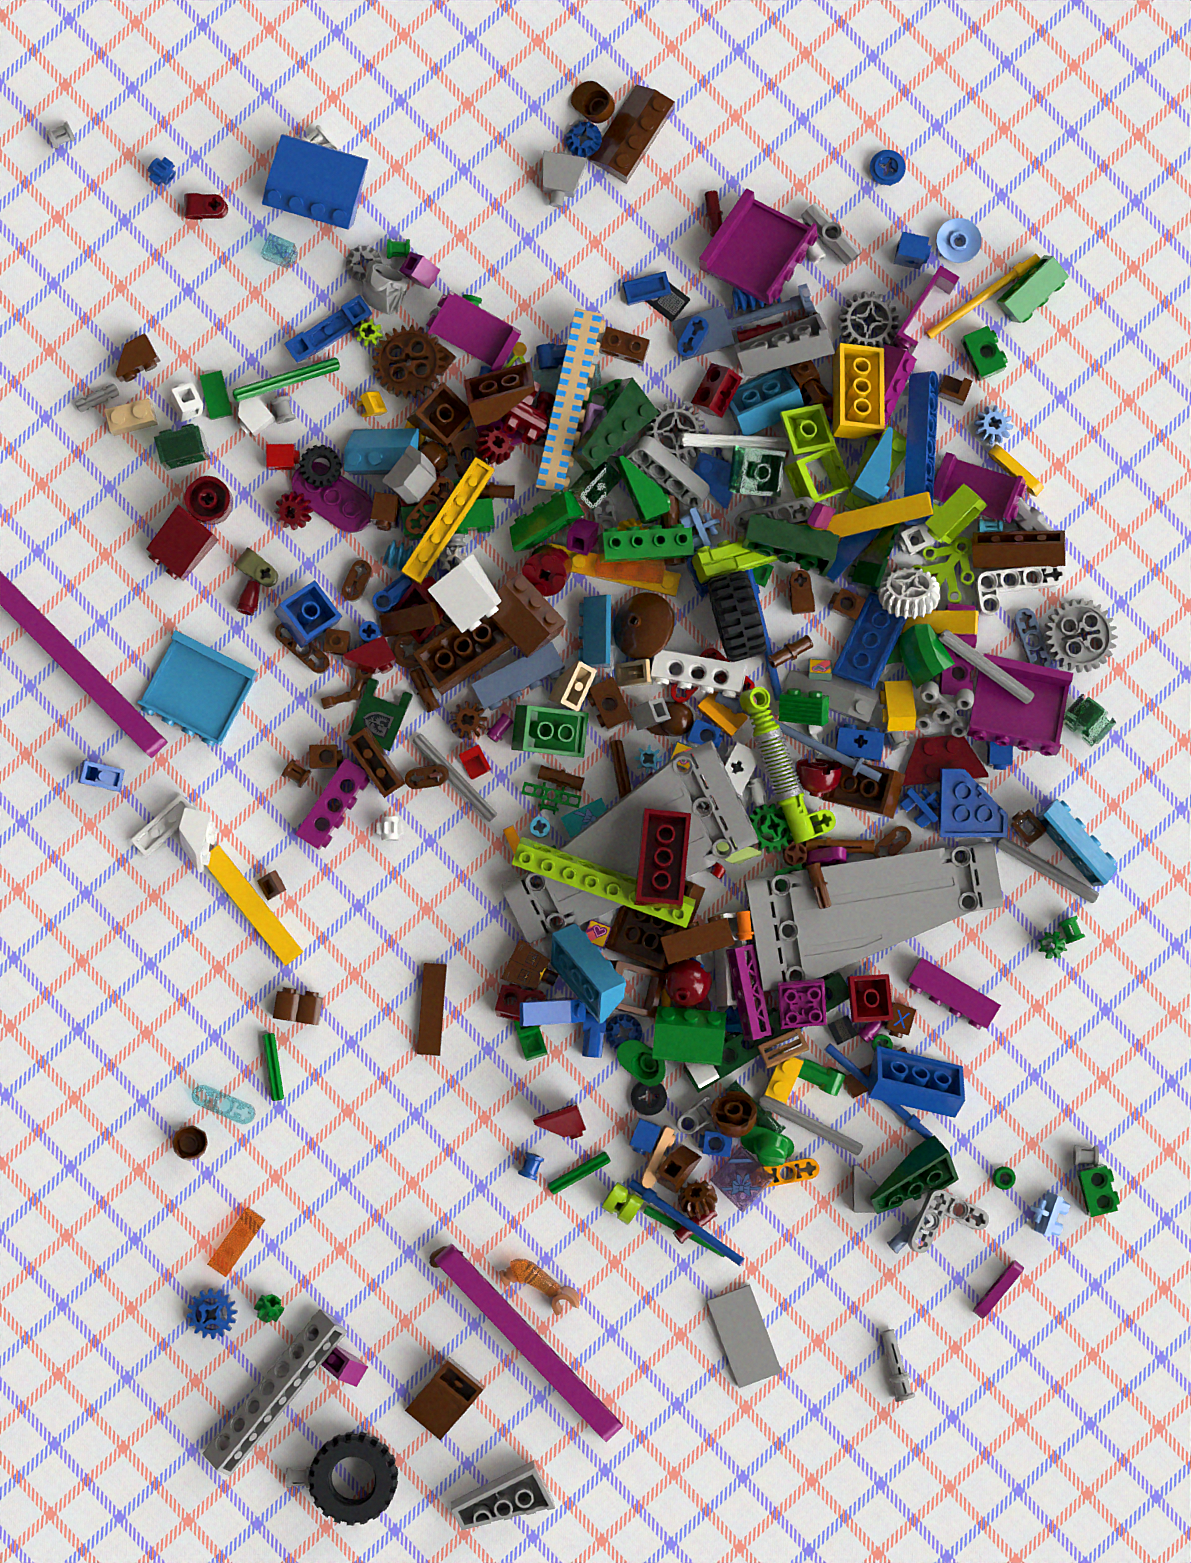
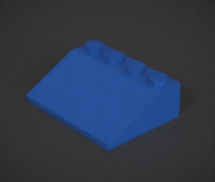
M281 134L266 182L262 205L349 230L354 225L369 159Z

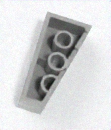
M819 313L734 345L745 377L757 376L763 372L835 353L827 328Z
M534 1460L451 1501V1510L461 1530L491 1524V1522L502 1519H513L515 1516L524 1514L530 1515L541 1510L555 1509L554 1500Z

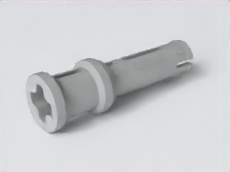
M890 1329L880 1332L892 1374L889 1380L894 1386L895 1402L914 1398L915 1394L911 1391L908 1380L910 1375L904 1370L895 1330Z

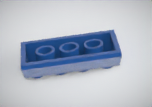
M876 1046L868 1078V1098L955 1118L965 1102L963 1066Z

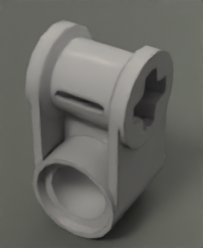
M709 1096L695 1103L678 1117L676 1125L680 1132L692 1134L712 1122V1104L709 1101ZM685 1117H690L693 1120V1127L689 1130H684L681 1126V1122Z

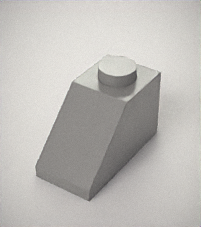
M852 1165V1211L854 1213H876L870 1201V1196L879 1186L858 1165Z

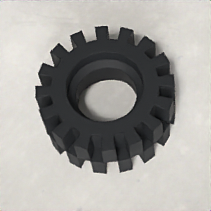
M314 445L313 448H308L307 452L302 454V460L299 463L300 471L306 482L314 487L319 486L321 488H325L327 485L331 486L333 482L336 483L338 476L341 475L342 468L338 454L331 447H325V445ZM318 458H324L329 462V470L323 475H318L312 470V464Z

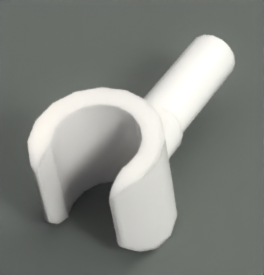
M807 725L811 738L818 741L816 734L822 732L821 726Z

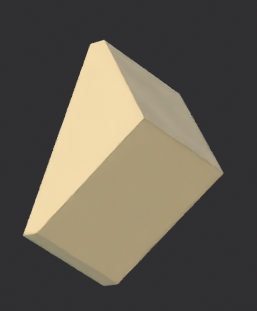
M643 659L616 664L618 687L653 685L651 661Z

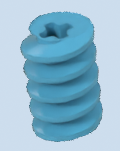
M393 539L386 550L382 566L388 561V568L392 569L396 564L397 571L400 572L412 555L413 546L410 545L407 550H404V543L402 542L399 547H396V540Z

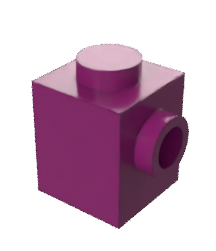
M410 251L399 271L416 285L430 289L431 285L436 281L440 269L424 256Z
M583 518L576 520L568 530L566 550L588 556L598 542L599 523Z

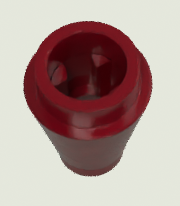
M251 580L247 581L236 602V610L239 613L253 616L254 612L258 610L260 583Z

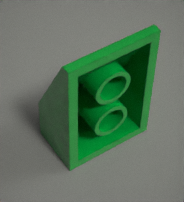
M516 705L511 750L584 758L589 713L530 705Z

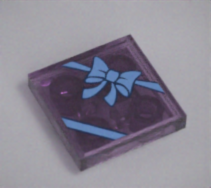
M740 1146L710 1180L741 1212H744L774 1178L744 1147Z

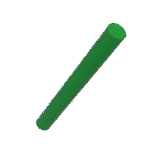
M648 1205L643 1212L645 1215L674 1231L683 1226ZM693 1234L689 1237L690 1240L723 1258L725 1257L697 1235Z

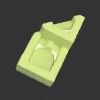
M720 842L717 844V848L720 851H726L729 849V845L725 842ZM748 846L723 860L740 865L748 859L761 856L762 852Z

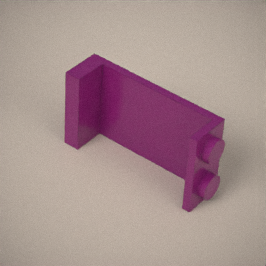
M940 265L893 341V344L896 345L895 347L907 350L911 355L913 354L919 342L906 335V329L934 285L950 295L960 278L959 276Z
M451 290L447 295L443 293L437 303V306L440 307L437 314L432 313L426 323V326L429 327L427 333L430 335L434 333L491 366V370H501L518 341L521 330Z
M946 452L934 482L933 499L945 503L965 484L988 505L980 515L1010 524L1012 518L1015 519L1018 514L1019 506L1017 504L1020 497H1024L1027 485L1023 476L1018 475V478H1014L958 460L955 454Z

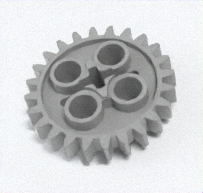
M1084 598L1080 599L1078 603H1076L1075 599L1069 601V605L1064 602L1061 604V608H1055L1054 612L1056 615L1051 614L1048 616L1052 623L1044 625L1050 629L1048 632L1043 633L1044 636L1049 637V640L1044 645H1051V649L1047 653H1055L1053 661L1060 659V667L1068 664V671H1072L1076 667L1077 673H1080L1084 667L1085 671L1089 672L1092 667L1094 669L1099 668V662L1102 664L1106 663L1105 656L1110 657L1113 655L1109 649H1113L1117 645L1112 643L1111 640L1118 638V636L1112 634L1111 631L1117 629V627L1110 626L1109 624L1114 620L1113 618L1107 619L1105 617L1108 610L1100 612L1101 604L1093 607V600L1088 601L1085 605ZM1085 617L1092 620L1091 628L1086 626ZM1065 621L1071 626L1070 632L1065 631L1063 628ZM1094 630L1099 631V634L1062 641V637L1073 636L1077 633L1083 634ZM1091 639L1097 642V650L1090 646ZM1069 644H1073L1076 647L1075 655L1069 652Z

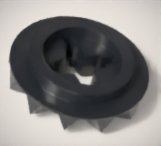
M639 1081L631 1091V1103L634 1109L646 1116H652L661 1112L667 1103V1092L661 1083L656 1086H647ZM646 1087H649L651 1094L659 1095V1097L652 1099L651 1107L647 1104V1100L639 1099V1097L646 1095Z

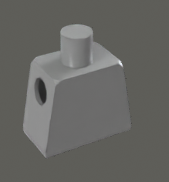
M544 151L543 192L551 194L549 205L561 208L563 207L564 197H575L586 168V158Z

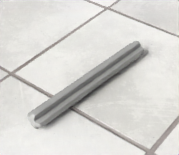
M947 629L941 633L939 640L1025 704H1028L1033 699L1034 693L959 637Z
M422 734L417 735L413 739V743L433 764H442L448 769V780L487 821L490 822L497 816V812Z
M1006 837L1000 838L997 847L1090 903H1094L1097 900L1099 893Z
M762 1094L758 1101L760 1106L855 1155H859L863 1149L861 1143L772 1097Z

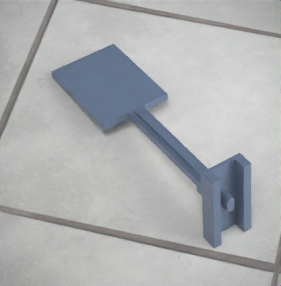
M807 283L799 285V295L791 297L790 300L732 319H727L724 305L672 321L677 342L680 340L691 318L701 316L708 322L709 331L694 357L735 345L731 332L733 328L792 309L795 311L804 308L807 315L816 312L810 298V290ZM701 321L699 324L694 323L695 332L693 335L696 336L699 330H704ZM692 338L688 344H683L684 353H687L688 350H693L691 346ZM682 356L683 361L688 360V359H691V358H685V357Z

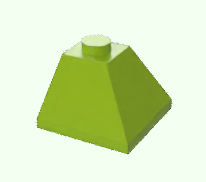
M822 404L780 413L793 456L836 446Z

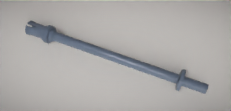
M718 692L715 698L716 703L731 709L734 714L744 713L751 717V714H748L740 706V697H725L722 695L723 692ZM775 720L783 734L854 769L852 772L853 776H856L859 772L877 782L879 781L882 774L864 765V758L861 757L856 761Z

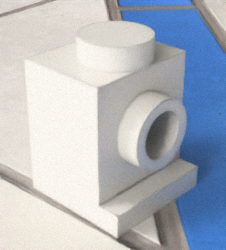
M192 382L188 384L181 383L171 389L170 399L179 415L180 422L202 415L203 403Z
M920 524L902 532L899 535L900 540H898L901 551L903 553L907 552L910 556L933 545L935 540L927 532L928 526ZM916 537L918 544L913 545L910 542V538Z

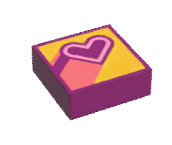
M591 919L586 933L594 945L604 948L612 927Z

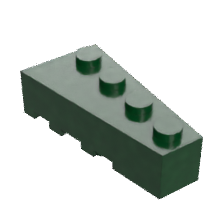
M633 377L621 380L617 390L607 400V404L601 413H598L590 429L585 432L571 452V455L583 471L595 470L659 414Z
M750 514L745 527L742 548L767 557L776 555L779 561L783 563L796 562L800 564V569L809 571L812 568L818 570L819 576L826 577L835 561L840 535H836L829 530L820 531L812 529L808 525L791 524L784 519L775 520L767 518L763 514Z

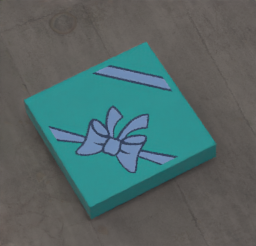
M599 798L560 817L570 839L603 814L607 808L602 798Z

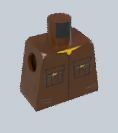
M519 939L501 979L537 989L541 981L554 986L559 974L547 969L550 962L549 958Z

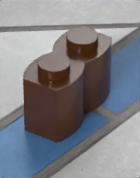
M283 987L282 991H277L273 1018L319 1025L323 998L319 997L318 992L305 991V995L296 994V989Z

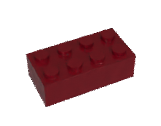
M644 809L634 905L676 910L682 908L691 813Z

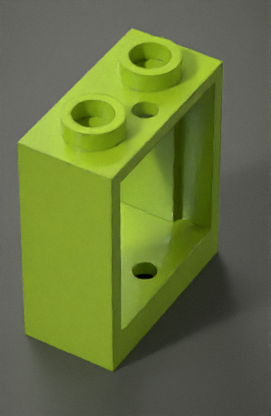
M836 446L824 449L783 467L796 498L810 497L817 503L853 487ZM818 458H821L833 487L832 490L820 495L817 494L805 465Z
M963 484L925 522L929 527L927 532L936 541L938 540L940 543L945 541L950 545L988 505L971 488Z

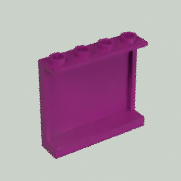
M746 188L699 257L700 269L770 305L774 299H778L781 295L784 283L786 281L789 282L793 277L796 265L798 263L801 264L805 259L809 246H813L817 241L816 223L813 222L811 227H808L755 199L754 192Z
M984 653V657L1034 693V697L1028 704H1025L979 670L967 736L977 741H992L999 746L1010 745L1022 751L1032 750L1040 752L1044 756H1056L1062 745L1060 744L1069 686L1072 683L1074 673Z

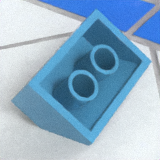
M785 367L778 368L740 385L728 406L743 436L755 434L757 431L782 421L780 413L783 411L805 407L800 389Z
M419 429L354 430L344 449V471L353 475H387L405 453L409 445L418 450Z
M611 595L584 597V603H579V617H583V626H579V639H583V648H579L578 661L592 668H610Z

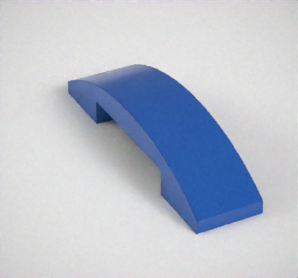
M359 294L341 306L339 311L305 333L301 332L284 343L296 363L301 362L345 336L360 325L361 320L365 321L370 317L372 312Z

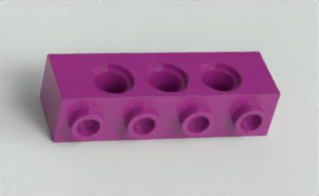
M948 603L945 607V611L975 610L973 605ZM954 634L972 648H976L977 634ZM943 643L955 664L940 673V695L947 694L955 697L958 691L964 688L973 691V680L970 679V670L974 671L975 666L963 657L956 656L954 651ZM953 668L962 670V679L957 680L953 678Z
M345 758L295 835L318 850L322 847L326 848L333 838L330 834L334 828L339 829L344 822L345 817H343V814L347 808L351 810L358 799L355 796L359 790L364 791L369 784L370 779L367 772ZM345 780H350L353 783V789L345 793L341 789V784ZM333 799H338L341 804L340 809L336 812H332L329 809V802ZM320 818H325L328 821V827L324 831H319L316 827V822Z

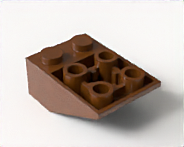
M448 1357L405 1411L441 1440L482 1393L485 1386L451 1357Z

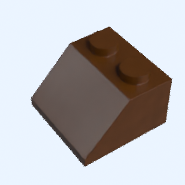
M442 382L421 402L407 420L415 428H418L423 436L447 446L471 420L472 416L469 407Z

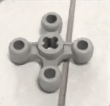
M931 681L925 682L921 687L920 696L924 702L931 703L933 707L930 710L921 709L916 713V727L920 730H927L936 721L939 724H948L953 736H964L968 730V721L966 718L958 716L956 711L959 709L967 710L972 707L974 703L973 692L970 689L964 688L959 690L953 698L947 694L940 695L939 687L936 683Z

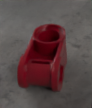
M184 194V218L222 219L228 213V205L220 195ZM219 203L221 206L217 207V211H215L212 207Z

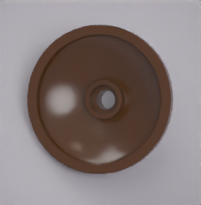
M652 592L639 593L629 598L619 609L613 626L614 640L620 651L634 659H647L658 654L667 645L674 630L672 607L665 598Z

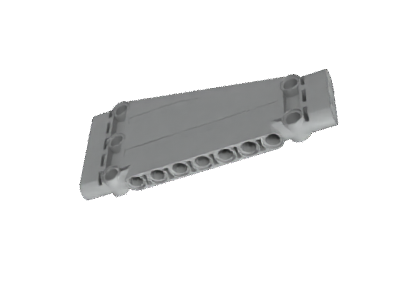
M708 741L689 751L678 753L557 850L636 878L642 815L645 808L691 813L685 878L714 865L719 859H727L731 854L759 842L715 745L712 741ZM681 759H686L690 766L687 769H682L678 766L677 762ZM699 801H706L710 807L707 810H701L698 808L697 803ZM725 842L729 845V849L720 851L717 848V844ZM531 871L502 884L503 893L528 943L539 940L572 924L580 925L623 906L617 902ZM534 875L540 876L543 883L535 884L531 877ZM558 916L562 919L563 923L556 925L551 921V918Z
M992 842L947 849L940 848L821 867L824 880L828 882L826 887L832 903L830 907L825 909L818 908L814 891L810 889L812 885L807 870L744 881L748 911H750L751 931L754 932V935H752L763 992L778 990L777 982H783V980L784 982H789V974L792 970H797L800 973L799 981L817 979L970 912L1003 906L995 849ZM957 851H961L964 854V861L962 863L956 862L954 858ZM777 879H782L786 883V889L783 892H778L774 887ZM965 896L970 897L972 900V904L968 909L962 905V899ZM786 924L790 925L793 929L792 935L788 938L782 934V928Z

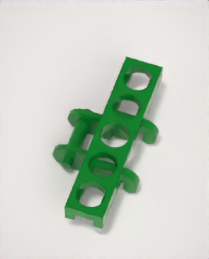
M524 782L521 792L523 795L541 799V804L538 803L539 811H542V809L553 811V815H555L556 811L559 812L558 804L579 809L582 796L564 792L565 787L563 786L561 791L546 787V782H543L542 786ZM525 787H533L534 791L532 793L525 792ZM537 789H541L540 795L536 794ZM549 791H554L556 793V797L554 799H549L547 797V793ZM563 795L567 796L565 802L562 801ZM570 797L577 798L578 803L576 805L570 803ZM544 801L555 802V807L544 804Z

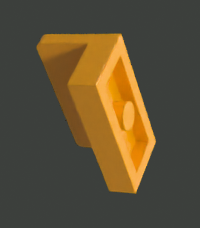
M713 691V694H708L696 709L731 738L748 719V716L744 713L734 714L731 709L716 703L715 698L718 691Z

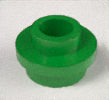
M1002 1166L994 1171L992 1179L996 1187L1007 1190L1015 1184L1016 1176L1012 1169ZM1002 1174H1007L1008 1179L1006 1182L1000 1181Z

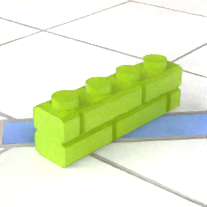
M743 535L737 538V542L731 543L730 540L718 543V547L710 549V546L698 549L697 554L692 557V563L699 582L702 584L716 576L739 570H749L779 561L776 555L767 557L742 548Z

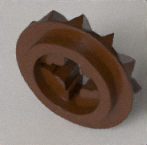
M410 632L401 633L396 636L391 644V650L396 658L395 662L404 668L419 666L420 663L412 654H409L404 659L405 651L400 645L408 647L414 642L413 650L416 651L426 644L425 641L422 644H418Z

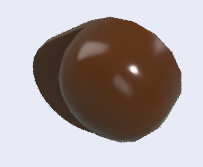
M586 81L580 84L572 93V106L590 122L595 124L603 123L614 113L615 101L613 97L595 81Z
M665 701L671 719L647 728L654 735L682 736L688 733L693 726V713L683 703Z

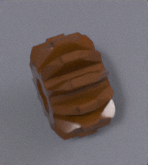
M465 701V709L462 710L461 706L457 704L456 708L459 710V713L450 712L456 719L449 720V724H457L452 729L453 733L461 729L459 733L460 739L464 737L466 732L468 740H472V732L477 737H480L481 735L477 729L486 730V726L480 724V722H486L488 718L479 717L485 710L481 708L476 712L477 703H474L472 708L469 709V702ZM464 716L474 717L471 726L462 724V721H465Z
M696 1179L693 1184L687 1182V1187H682L681 1194L678 1195L681 1210L683 1213H687L690 1218L696 1215L700 1219L702 1214L709 1217V1210H715V1204L718 1200L715 1188L709 1185L706 1180L699 1183Z

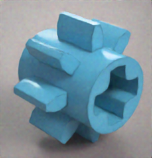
M648 745L646 751L639 748L641 756L634 757V760L640 761L637 769L646 768V774L649 773V768L652 767L657 771L656 762L663 761V759L657 758L660 750L658 749L653 752L651 745ZM644 754L648 756L652 754L654 756L652 765L650 763H643Z

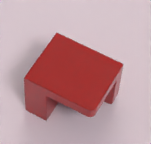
M479 744L459 754L472 780L492 770Z

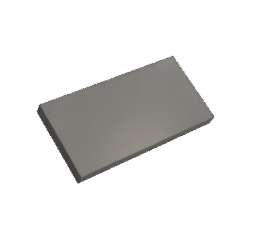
M750 1284L707 1300L739 1388L782 1373Z

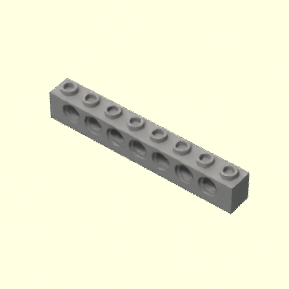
M319 1309L288 1349L283 1352L280 1359L267 1372V1375L258 1386L253 1389L252 1393L238 1408L232 1418L223 1426V1429L215 1439L209 1443L202 1454L217 1471L228 1476L234 1473L348 1331L332 1315Z

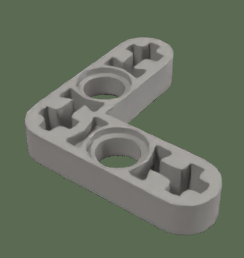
M934 1189L928 1193L909 1235L908 1246L915 1252L924 1253L928 1251L944 1215L976 1230H983L987 1227L989 1216L984 1210L946 1191ZM935 1196H940V1199L942 1200L941 1204H936V1201L934 1200ZM956 1203H960L963 1207V1212L959 1216H955L952 1210ZM929 1207H930V1208H934V1207H935L934 1210H938V1214H937L936 1212H934V1211H929V1210H928ZM970 1213L979 1216L982 1221L981 1223H976L974 1219L967 1216ZM931 1214L934 1218V1224L927 1228L923 1220L926 1215ZM919 1229L929 1231V1234H923ZM921 1238V1241L924 1242L923 1246H918L915 1239Z

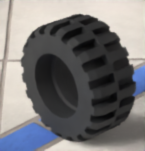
M739 570L711 578L707 582L708 593L719 637L728 661L737 662L764 654L767 650L764 629L753 588L746 572Z
M353 1431L346 1432L345 1435L339 1434L322 1446L312 1461L308 1483H310V1496H313L315 1500L313 1503L317 1508L320 1507L323 1510L322 1514L328 1518L330 1516L334 1518L333 1522L339 1524L342 1521L347 1522V1525L354 1526L355 1523L359 1522L362 1525L370 1519H376L380 1516V1513L388 1508L398 1484V1467L395 1465L394 1455H391L388 1451L389 1447L385 1443L382 1445L379 1442V1438L375 1436L369 1437L364 1432L354 1434ZM347 1457L361 1458L373 1468L375 1484L372 1491L364 1498L349 1499L339 1494L334 1488L332 1472L336 1464Z

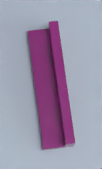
M754 945L727 949L726 954L744 1040H755L772 1035ZM746 950L748 951L749 956L748 963H746L744 951ZM749 974H750L751 976H753L754 983L752 984V986H751ZM754 997L758 1000L757 1008L755 1007ZM758 1019L762 1021L763 1032L760 1031Z

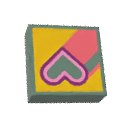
M809 659L808 679L831 680V660Z
M677 741L669 761L678 753L689 751L694 747ZM681 759L677 762L678 766L683 769H687L690 766L686 759Z

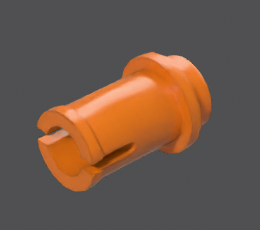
M750 911L736 912L738 929L736 936H738V940H751L754 932L751 931Z

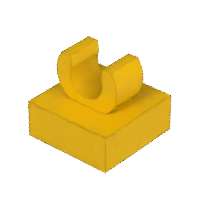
M379 391L362 394L360 396L361 400L357 403L358 407L364 406L366 412L361 415L362 417L381 416L388 412Z

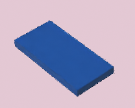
M869 592L832 670V674L874 690L908 617L905 620L904 616L896 618L895 613L888 614V610L883 609L880 603L879 595Z

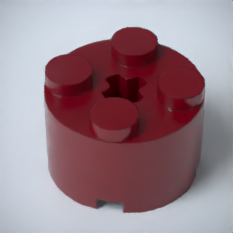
M201 476L193 481L185 491V505L189 513L200 523L215 525L224 522L232 511V493L216 477ZM209 496H211L214 501L207 505L204 500L209 499Z
M542 545L530 554L522 568V574L542 596H553L559 593L567 583L571 575L572 562L563 549L552 547V545Z

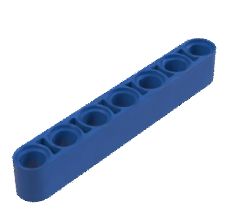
M928 371L912 373L909 379L904 497L929 492L933 508L939 382L936 372ZM932 515L906 521L905 524H925Z

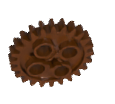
M402 325L401 332L393 328L394 335L391 336L385 333L387 340L379 339L382 347L374 348L375 352L379 354V356L372 357L373 361L378 363L372 366L374 371H379L375 374V377L382 379L380 382L382 387L388 385L386 389L388 393L395 389L396 397L403 392L405 399L408 398L409 393H412L414 398H417V392L419 391L425 396V388L433 391L431 383H440L437 375L444 376L443 371L440 370V368L446 367L445 362L440 361L446 358L445 353L440 352L443 346L441 344L436 345L439 341L437 337L431 338V335L427 332L423 334V327L420 326L415 331L413 325L410 326L409 330H406L404 325ZM416 345H424L422 352H413ZM399 348L402 350L401 355L398 357L391 356L394 349ZM425 357H429L428 360H425V361H424V360H421V359H424ZM408 358H411L413 361H411V365L407 366ZM391 363H395V364H396V365H394V366H392V367L389 366ZM421 366L427 367V372L424 375L417 374V369ZM397 371H405L403 378H394Z

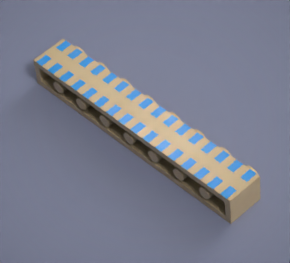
M579 308L575 309L536 488L552 492L563 491V489L568 490L570 476H566L568 467L573 468L575 460L571 452L573 445L578 444L581 433L576 430L578 422L583 423L586 411L581 408L583 400L588 401L591 389L586 387L588 378L593 379L596 365L592 364L593 355L598 356L601 344L596 341L598 333L603 334L606 320H602V314Z

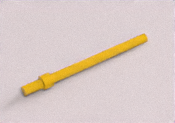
M1035 253L1023 263L1019 262L1013 266L1012 271L926 331L927 336L932 339L1017 277L1021 278L1027 270L1040 260V257Z

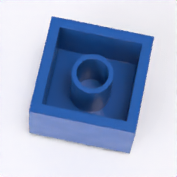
M315 580L281 602L274 611L300 648L326 632L327 628L335 626L342 618V615Z

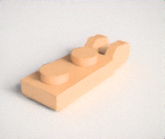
M667 1125L663 1127L642 1173L643 1176L640 1180L645 1188H651L655 1185L654 1182L657 1181L655 1172L666 1160L664 1155L666 1148H671L676 1138V1135L673 1134L675 1130Z

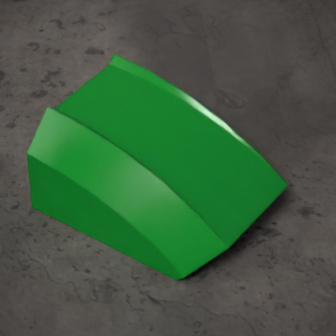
M914 624L898 638L906 671L916 689L922 687L925 682L933 680L932 678L955 664L929 624Z

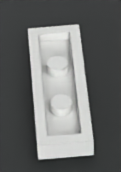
M181 794L134 836L131 842L145 857H148L179 829L184 808L196 809Z

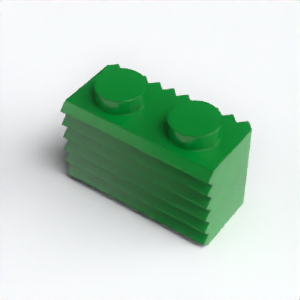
M788 688L786 692L780 694L779 721L823 726L828 723L829 696L822 695V691L813 690L809 691V693H803L801 689Z

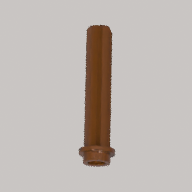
M613 740L609 745L619 798L622 799L632 790L623 743L621 740Z

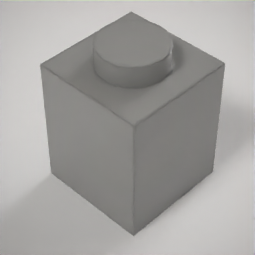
M663 697L647 701L630 709L637 731L653 727L671 719Z

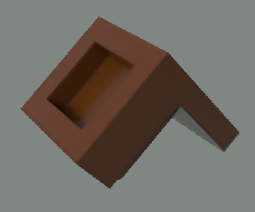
M945 375L938 392V397L962 406L973 381L965 377L961 381Z

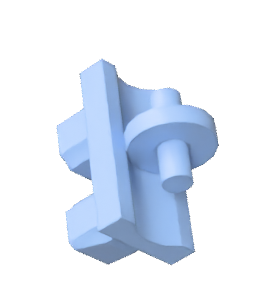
M696 507L690 509V513L680 518V521L684 524V528L697 527L699 534L692 536L694 550L705 546H710L711 548L713 545L706 530L709 529L712 536L718 534L715 526L721 522L719 518L712 520L710 513H706L703 515L706 523L703 524Z
M1047 1191L1045 1200L1040 1199L1038 1207L1031 1206L1030 1208L1031 1211L1036 1212L1033 1221L1037 1222L1034 1231L1048 1237L1051 1235L1059 1236L1063 1229V1224L1056 1222L1058 1213L1066 1215L1071 1205L1064 1201L1063 1197Z

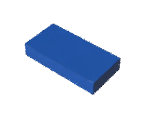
M666 271L622 283L628 306L672 294Z

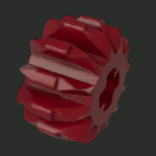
M493 426L487 427L486 430H482L479 433V438L475 441V444L479 446L476 452L482 453L481 460L487 458L488 465L494 462L497 465L502 464L510 458V453L514 451V447L510 445L514 439L508 438V433L502 432L501 426H497L495 429Z
M296 491L290 492L289 495L284 493L281 495L282 500L276 501V505L279 508H276L274 513L280 514L277 521H284L283 528L290 526L292 530H296L298 526L303 528L306 526V522L311 521L312 517L309 513H312L314 509L307 506L311 503V500L304 501L303 493L298 496ZM293 508L296 509L294 514L291 511Z

